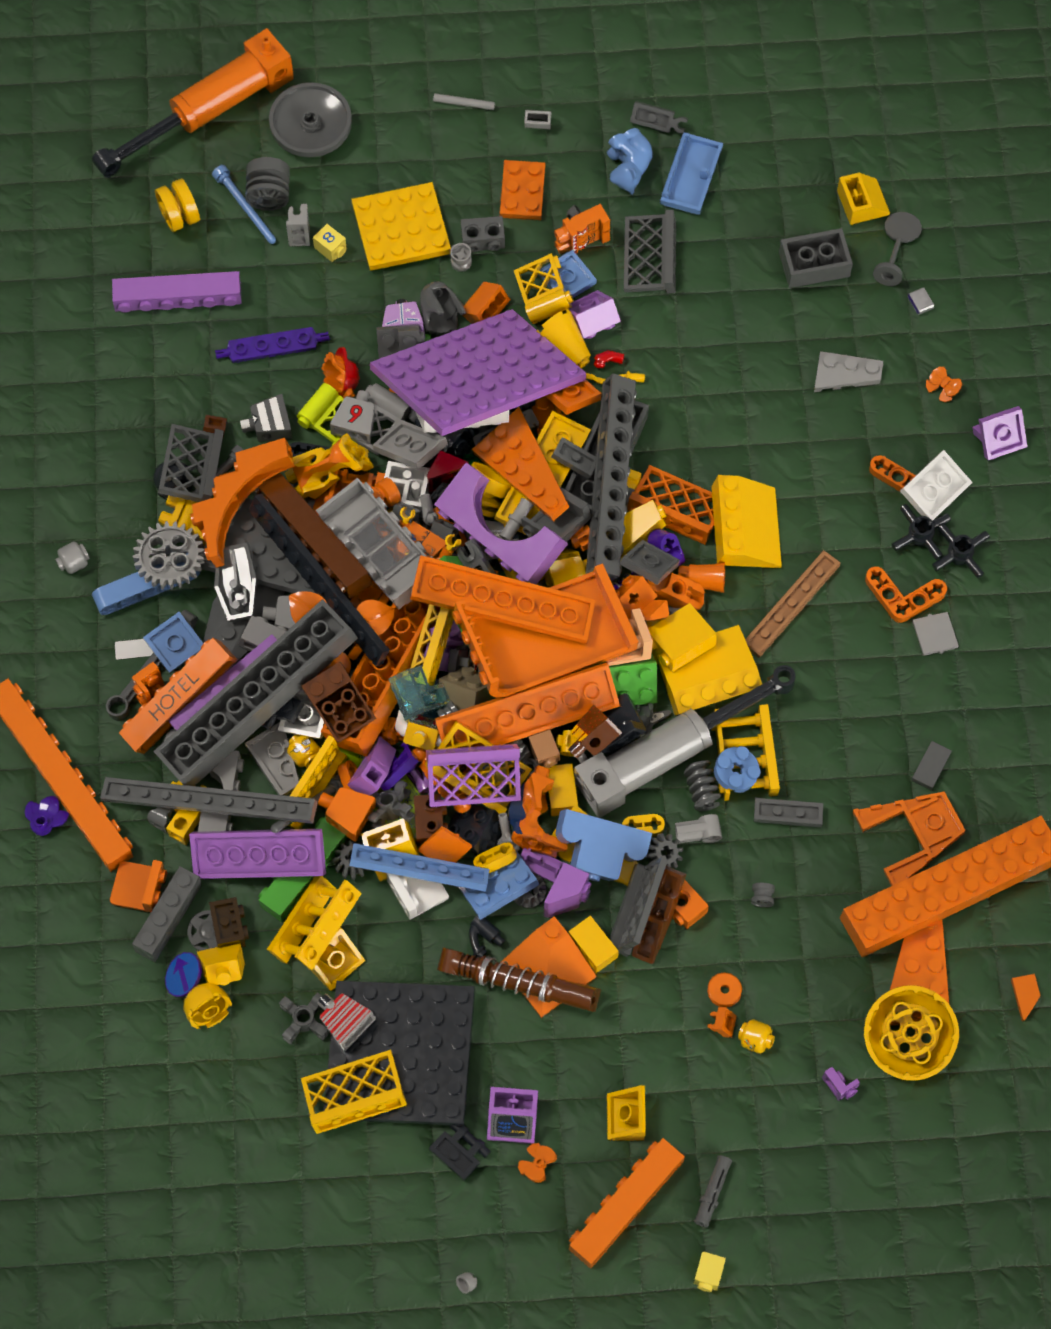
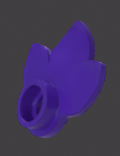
M56 796L45 797L39 804L29 801L25 807V817L30 821L31 830L40 836L50 833L53 827L62 826L69 817L68 812L59 810V801Z

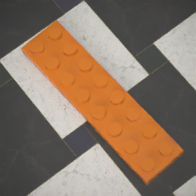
M422 555L419 558L410 596L411 600L454 610L455 602L464 599V612L470 615L584 644L588 640L596 601L587 597Z
M606 662L554 679L514 695L499 697L435 718L434 720L441 742L457 721L492 744L504 745L580 720L593 705L601 712L619 707L620 704L610 668ZM458 729L453 736L454 744L466 742V733ZM482 743L471 745V747L484 746Z

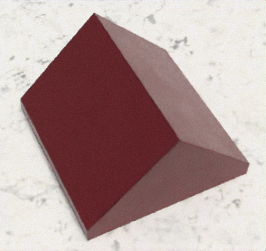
M440 450L427 474L428 494L431 495L443 482L450 484L464 464L468 462Z

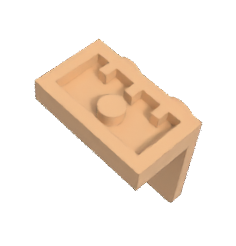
M640 608L632 609L631 619H628L639 641L637 649L606 661L609 666L651 659L653 640Z

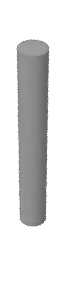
M434 93L433 102L494 110L495 102Z

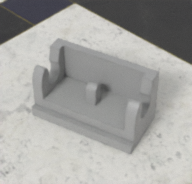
M301 204V213L299 215L293 214L294 211L291 206L288 210V221H286L289 246H310V224L307 204Z

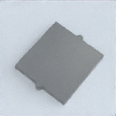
M948 612L936 615L928 614L927 617L912 620L923 656L938 652L942 654L943 651L959 647Z

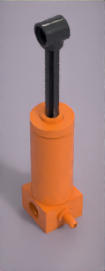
M266 28L244 42V54L171 98L169 103L173 112L172 115L116 150L112 148L110 150L107 148L98 150L92 157L93 164L104 177H111L119 171L122 164L121 160L180 124L187 132L192 133L263 87L270 93L274 92L294 79L290 54Z

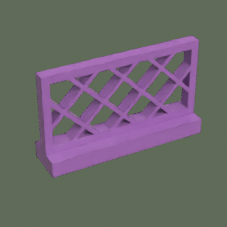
M517 744L426 750L429 806L521 801L520 748ZM505 761H514V770L508 776L499 769ZM482 763H489L494 767L486 777L476 770ZM459 764H466L471 769L463 779L454 772ZM433 766H443L448 770L440 781L433 775ZM496 771L505 777L504 781L497 788L488 781ZM474 772L483 779L475 789L465 782ZM450 774L460 781L452 791L443 784ZM433 779L437 782L435 786L433 785ZM510 781L515 786V795L506 796L500 790ZM485 783L494 789V792L489 797H482L478 793ZM464 784L472 792L467 798L460 799L455 795V792ZM442 786L449 794L444 800L434 801V792Z

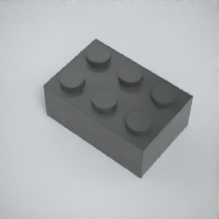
M842 228L781 239L779 255L789 288L850 277L853 263Z

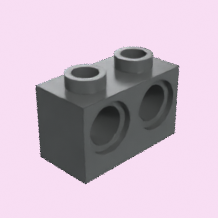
M502 216L461 219L462 243L467 244L471 248L472 253L480 250L497 251L505 249Z

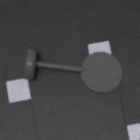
M908 212L893 213L885 221L884 230L886 234L896 242L890 261L879 263L873 271L875 280L885 286H896L902 280V271L894 264L900 243L914 241L921 233L922 225L919 219Z

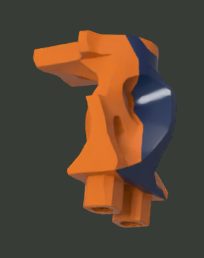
M538 765L520 787L521 801H511L508 821L513 826L511 840L523 849L531 848L532 852H539L556 858L559 851L566 852L568 845L560 842L557 837L546 834L538 824V817L548 810L546 793L552 790L554 780L548 778L550 769Z

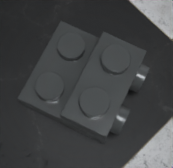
M419 324L376 327L379 359L425 342L424 331L419 330Z

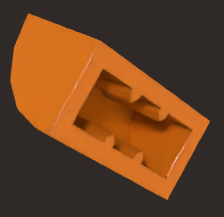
M483 282L464 305L466 313L463 316L472 324L496 316L507 305L510 298L501 285Z

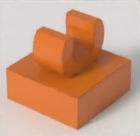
M718 1007L717 1012L710 1013V1016L715 1019V1024H708L707 1027L714 1032H718L723 1037L732 1038L737 1015L727 1007Z

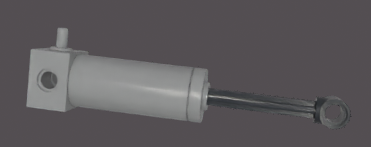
M787 665L778 666L774 673L767 677V682L703 719L693 709H689L607 757L600 752L588 759L585 753H583L578 758L581 764L574 767L577 787L597 818H601L625 804V795L712 746L710 729L773 693L778 695L792 691L796 678L795 671ZM787 677L789 681L781 682L779 678Z

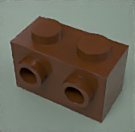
M434 794V801L441 800V794ZM429 795L414 796L417 846H421L441 826L448 829V823H443L442 816L447 815L446 806L430 807Z

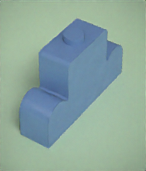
M568 809L560 811L556 827V837L560 842L564 844L575 842L570 865L589 873V880L593 881L619 879L623 859L629 862L643 859L648 853L652 833Z

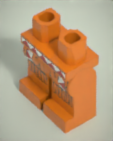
M601 204L573 216L570 220L569 218L562 220L563 227L554 230V235L557 239L554 241V245L559 254L571 250L577 254L578 250H583L588 244L599 239L602 243L610 241V219Z

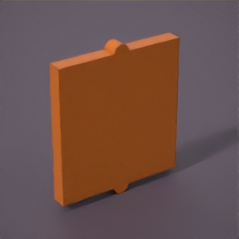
M441 826L418 848V852L429 858L456 863L472 848V844L459 837V834H454Z

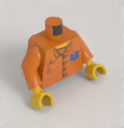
M407 506L401 509L400 516L403 520H400L399 525L401 528L404 526L408 528L413 535L411 539L415 543L419 541L426 550L424 554L427 557L432 556L434 559L439 560L443 556H451L454 552L453 548L461 545L460 539H457L454 544L452 543V538L455 534L446 536L444 540L415 521L410 523L409 520L416 515L415 510L413 509L408 517L405 514ZM397 538L395 549L398 553V559L401 560L410 551Z

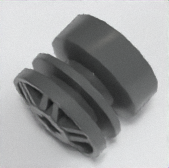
M260 157L250 161L246 166V202L260 210H277L285 207L289 202L288 184L290 182V168L288 164L273 157Z

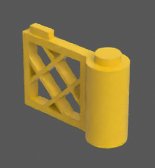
M552 253L514 270L525 303L526 313L533 325L554 316L560 311L563 312L567 308H572L571 303L574 302L570 291H565L558 270L562 268L558 256H553ZM551 263L548 273L540 271L543 264ZM528 271L533 273L529 282L522 280L521 274ZM537 275L545 277L541 286L533 284ZM550 279L558 283V286L551 290L546 288ZM531 287L538 289L537 295L529 299L528 293Z

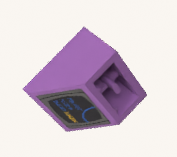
M491 1087L487 1140L534 1144L538 1090Z

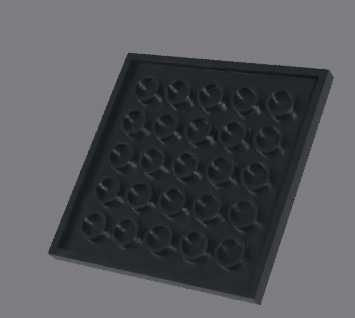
M336 981L335 999L343 993L372 1011L376 1019L346 1051L341 1048L331 1034L328 1069L391 1050L407 1103L406 1106L359 1121L464 1126L475 986ZM389 1059L379 1061L375 1068L385 1072L390 1064ZM359 1067L353 1075L362 1079L368 1069ZM372 1072L367 1082L376 1086L382 1076ZM342 1074L334 1075L330 1082L340 1086L346 1076ZM387 1078L381 1088L388 1091L396 1088L394 1081ZM350 1079L344 1089L354 1093L359 1083ZM364 1085L358 1096L363 1098L369 1097L373 1089ZM327 1086L325 1098L331 1100L337 1090ZM341 1093L336 1103L339 1105L347 1104L351 1097ZM324 1102V1111H325L326 1107L328 1106V1104L325 1103V1102Z

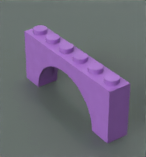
M465 463L434 505L440 509L438 513L448 521L450 518L455 521L453 526L462 533L467 531L471 535L469 537L470 540L475 538L479 546L483 544L486 547L485 552L492 558H500L502 560L500 564L510 572L512 569L518 573L516 578L520 581L537 585L568 543L546 526L534 536L520 541H507L495 536L487 526L482 513V497L485 487L490 480L476 468Z

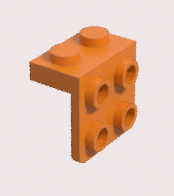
M153 860L152 866L127 861L120 862L110 897L111 904L152 912L161 897V884L165 883L167 870L164 869L162 861Z

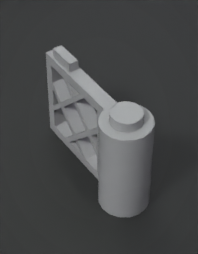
M377 383L367 387L366 392L370 394L368 402L375 405L374 422H377L378 426L377 431H372V436L380 435L381 438L382 434H386L401 420L405 421L411 407L398 395ZM389 420L393 422L391 428L381 430L379 421ZM352 440L376 455L379 454L374 451L372 444Z

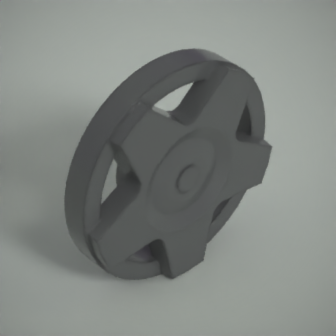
M202 911L191 919L187 931L190 943L198 951L217 947L211 911ZM209 915L207 919H201V917ZM194 927L197 932L192 936V928ZM206 943L209 948H203L199 945Z

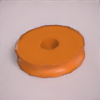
M718 973L709 981L708 997L718 1007H732L741 998V982L731 973ZM722 987H727L729 989V992L722 993L720 989Z

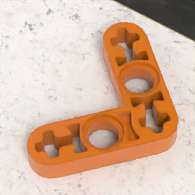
M870 568L865 577L867 586L890 617L898 623L906 622L938 603L945 597L947 592L946 583L940 579H934L904 597L882 568ZM872 574L874 576H880L879 582L876 579H871ZM934 587L936 589H941L940 594L938 592H934L931 594L929 599L928 594H930L933 591ZM890 590L894 593V597L886 599L883 597L882 592ZM920 596L924 599L925 603L921 606L916 605L913 602V598ZM907 608L904 615L902 613L897 614V609L903 610Z

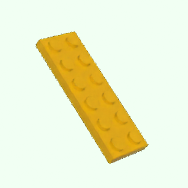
M552 411L536 441L558 485L561 487L571 469L551 458L556 446L563 437L582 448L591 429ZM511 486L494 519L506 525L509 520L508 516L513 514L521 498H526ZM533 506L526 517L531 519L540 510ZM520 526L518 531L525 534L523 532V527Z

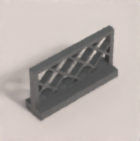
M665 210V214L625 217L624 292L666 290L667 294L676 293V217L674 210ZM662 221V226L657 231L650 227L653 222ZM630 223H640L642 227L634 232L630 229ZM647 229L652 235L645 241L639 235ZM657 237L662 241V244L657 249H654L649 244ZM637 239L642 245L634 251L630 244ZM647 247L652 253L644 259L639 253ZM655 256H658L662 262L655 268L649 262ZM637 257L642 263L634 269L629 265V262ZM645 265L652 270L646 277L639 273ZM655 274L661 277V283L652 284L649 280ZM635 275L641 279L637 285H629V280Z
M171 424L158 493L195 502L211 499L224 431L215 429L214 433ZM174 432L184 434L186 438L179 441ZM195 439H206L208 443L200 446ZM190 442L195 449L188 452L183 445ZM179 448L183 454L176 457L171 450ZM200 453L204 459L197 462L193 455ZM187 458L192 465L185 468L180 461ZM175 464L180 471L172 473L168 467ZM197 469L201 476L194 478L189 472ZM185 475L189 481L182 484L177 477ZM172 480L177 486L175 488L164 487V484ZM193 485L199 492L198 494L190 493L186 488Z
M663 857L646 866L639 863L634 866L609 938L618 949L619 954L626 957L630 956L634 946L640 944L668 861Z

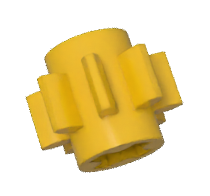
M564 730L562 735H558L556 746L560 748L561 755L574 757L568 750L577 740L571 734V730Z

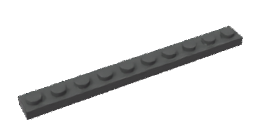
M105 777L100 797L105 802L311 824L314 822L318 801L312 798Z

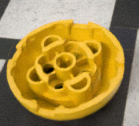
M908 985L894 988L884 993L875 1001L865 1020L864 1039L871 1058L884 1072L903 1080H921L937 1074L951 1061L959 1041V1026L953 1009L943 997L928 988ZM916 1011L922 1015L921 1020L917 1022L913 1021L911 1017L912 1013ZM898 1021L900 1023L899 1030H891V1022ZM910 1027L915 1030L913 1036L906 1034L907 1029ZM924 1033L931 1035L929 1043L922 1042L921 1036ZM904 1042L910 1045V1050L906 1053L900 1050V1045Z

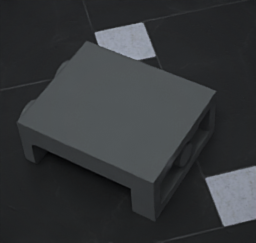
M560 487L569 508L555 521H552L542 511H539L531 519L524 516L521 519L523 532L530 538L546 526L567 542L592 518L588 503Z

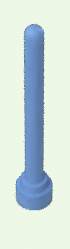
M225 165L218 166L212 172L214 179L226 186L270 244H274L276 242L275 236L255 210L246 202L245 197L232 182L228 168Z

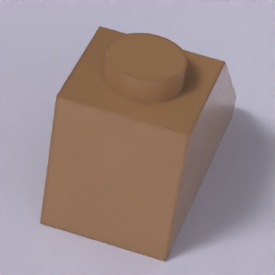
M550 729L529 737L530 751L537 765L549 768L556 765L557 761H560V753Z

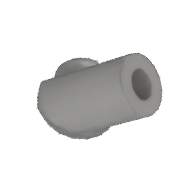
M423 494L419 496L423 521L426 525L431 526L433 521L439 520V517L434 513L430 494Z

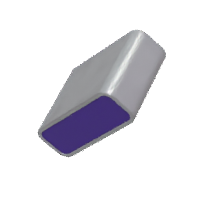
M924 287L908 294V299L918 315L934 309V304Z

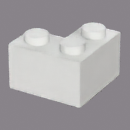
M388 461L384 478L388 477L395 483L400 494H402L401 503L403 502L422 510L419 496L428 494L427 474L430 468L421 467L418 470L403 463Z

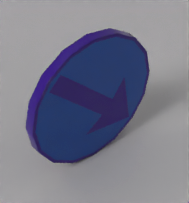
M183 952L171 961L166 972L165 985L168 992L174 997H185L189 991L198 985L202 973V966L198 956L191 952Z

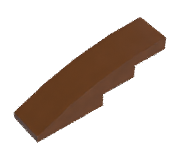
M668 866L665 867L640 944L634 946L631 956L650 964L654 963L677 906L686 878L685 873Z

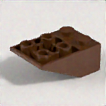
M340 662L302 685L303 690L337 743H340L376 719Z

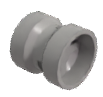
M457 243L451 248V265L456 271L463 272L468 270L472 263L471 248L465 243Z

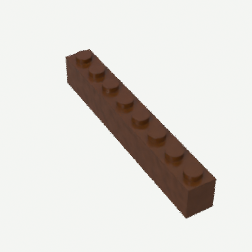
M281 473L264 481L253 491L255 495L262 493L330 578L336 582L335 584L350 599L372 585L368 571Z

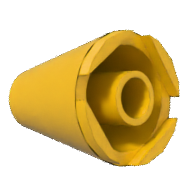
M567 308L565 309V314L561 311L542 325L544 329L541 332L539 330L536 332L548 339L582 369L590 362L589 358L591 355L572 312Z

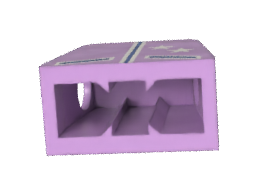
M399 299L396 301V304L386 306L382 327L419 324V330L424 331L423 320L416 302Z

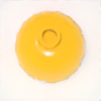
M204 983L197 985L189 991L184 1000V1012L192 1027L200 1029L199 1026L206 1025L207 1028H210L227 1017L229 1013L227 1009L229 1005L232 1007V1002L223 988L218 985Z

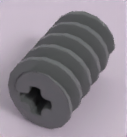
M709 760L694 762L688 765L684 771L685 777L688 778L687 785L690 786L689 792L693 794L691 799L695 803L694 809L700 812L720 806V803L715 800H718L721 795L719 793L713 794V792L718 790V786L710 785L716 779L715 777H708L713 773V769H706L711 764Z

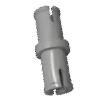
M521 498L513 514L508 516L509 520L499 536L504 540L512 541L520 526L523 527L521 519L528 515L534 505L530 501Z

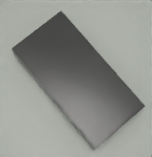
M931 741L911 781L932 790L952 751Z

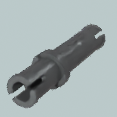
M722 1155L717 1156V1161L704 1196L700 1197L699 1202L701 1204L694 1219V1223L707 1228L714 1208L718 1207L719 1203L717 1200L732 1163L730 1158Z

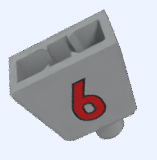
M359 390L356 399L351 397L344 398L330 423L331 434L342 437L348 433L352 440L367 444L371 443L375 405L368 402L370 398L368 392Z

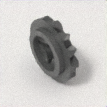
M535 872L533 874L538 880L539 886L532 889L533 895L527 892L513 900L519 906L526 908L535 907L546 896L545 882Z

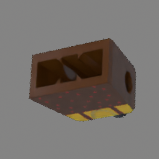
M593 705L571 730V734L577 740L568 750L577 759L586 750L595 756L622 732Z

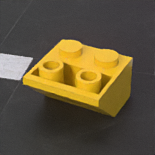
M862 173L839 177L837 192L850 225L890 215L876 178Z
M400 819L361 834L363 843L366 846L420 856L410 824L405 819ZM375 871L380 882L387 879V873Z

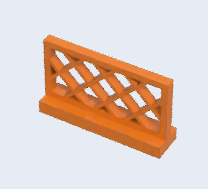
M649 465L637 488L629 497L627 511H631L654 500L658 506L662 505L667 515L664 518L666 528L706 545L714 528L713 509H710L707 503L712 501V492ZM650 474L660 477L661 481L651 483L649 479ZM668 485H679L681 490L671 492ZM664 486L666 493L656 495L654 488ZM650 490L652 497L646 498L639 494L641 491ZM695 492L699 494L700 499L690 501L688 493ZM683 495L686 502L676 504L673 497ZM669 498L672 505L664 506L660 504L659 500ZM703 503L706 511L696 513L693 506ZM689 507L691 514H682L679 512V509ZM708 516L711 522L707 525L700 522L698 518Z

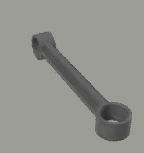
M183 610L181 612L182 616L193 629L198 617L188 610ZM153 653L139 671L152 662L158 667L162 663ZM133 680L130 681L120 695H114L107 700L106 710L113 720L120 721L129 715V704L137 695L132 688L134 686ZM123 702L125 703V710L123 712L114 714L110 711L114 703Z

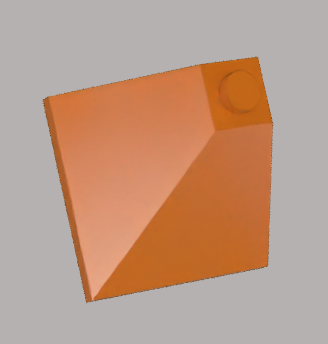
M555 916L536 929L502 960L507 961L508 965L511 966L518 964L520 969L530 967L532 972L535 973L541 970L544 975H547L550 972L556 975L558 979L587 985L596 978L592 968ZM522 993L541 1018L561 1004L555 1001L542 1002L538 1000L537 996L533 995L527 998L526 993Z

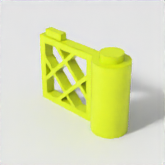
M323 383L299 411L297 422L305 429H315L334 444L340 439V436L336 438L331 434V431H327L321 426L325 421H332L336 414L335 409L342 403L344 398L332 386Z

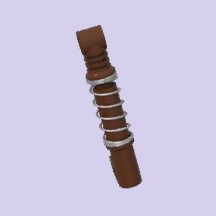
M444 947L442 948L437 967L438 971L457 976L461 975L469 979L472 978L477 984L483 986L490 980L491 988L495 985L502 987L503 991L506 989L515 990V995L518 992L526 993L527 998L533 995L537 996L538 1000L542 1002L555 1001L596 1012L601 993L600 988L561 980L550 972L547 975H544L541 970L535 973L532 972L530 967L520 969L518 964L511 966L508 965L507 961L499 963L494 957L491 958L484 955L476 958V956Z

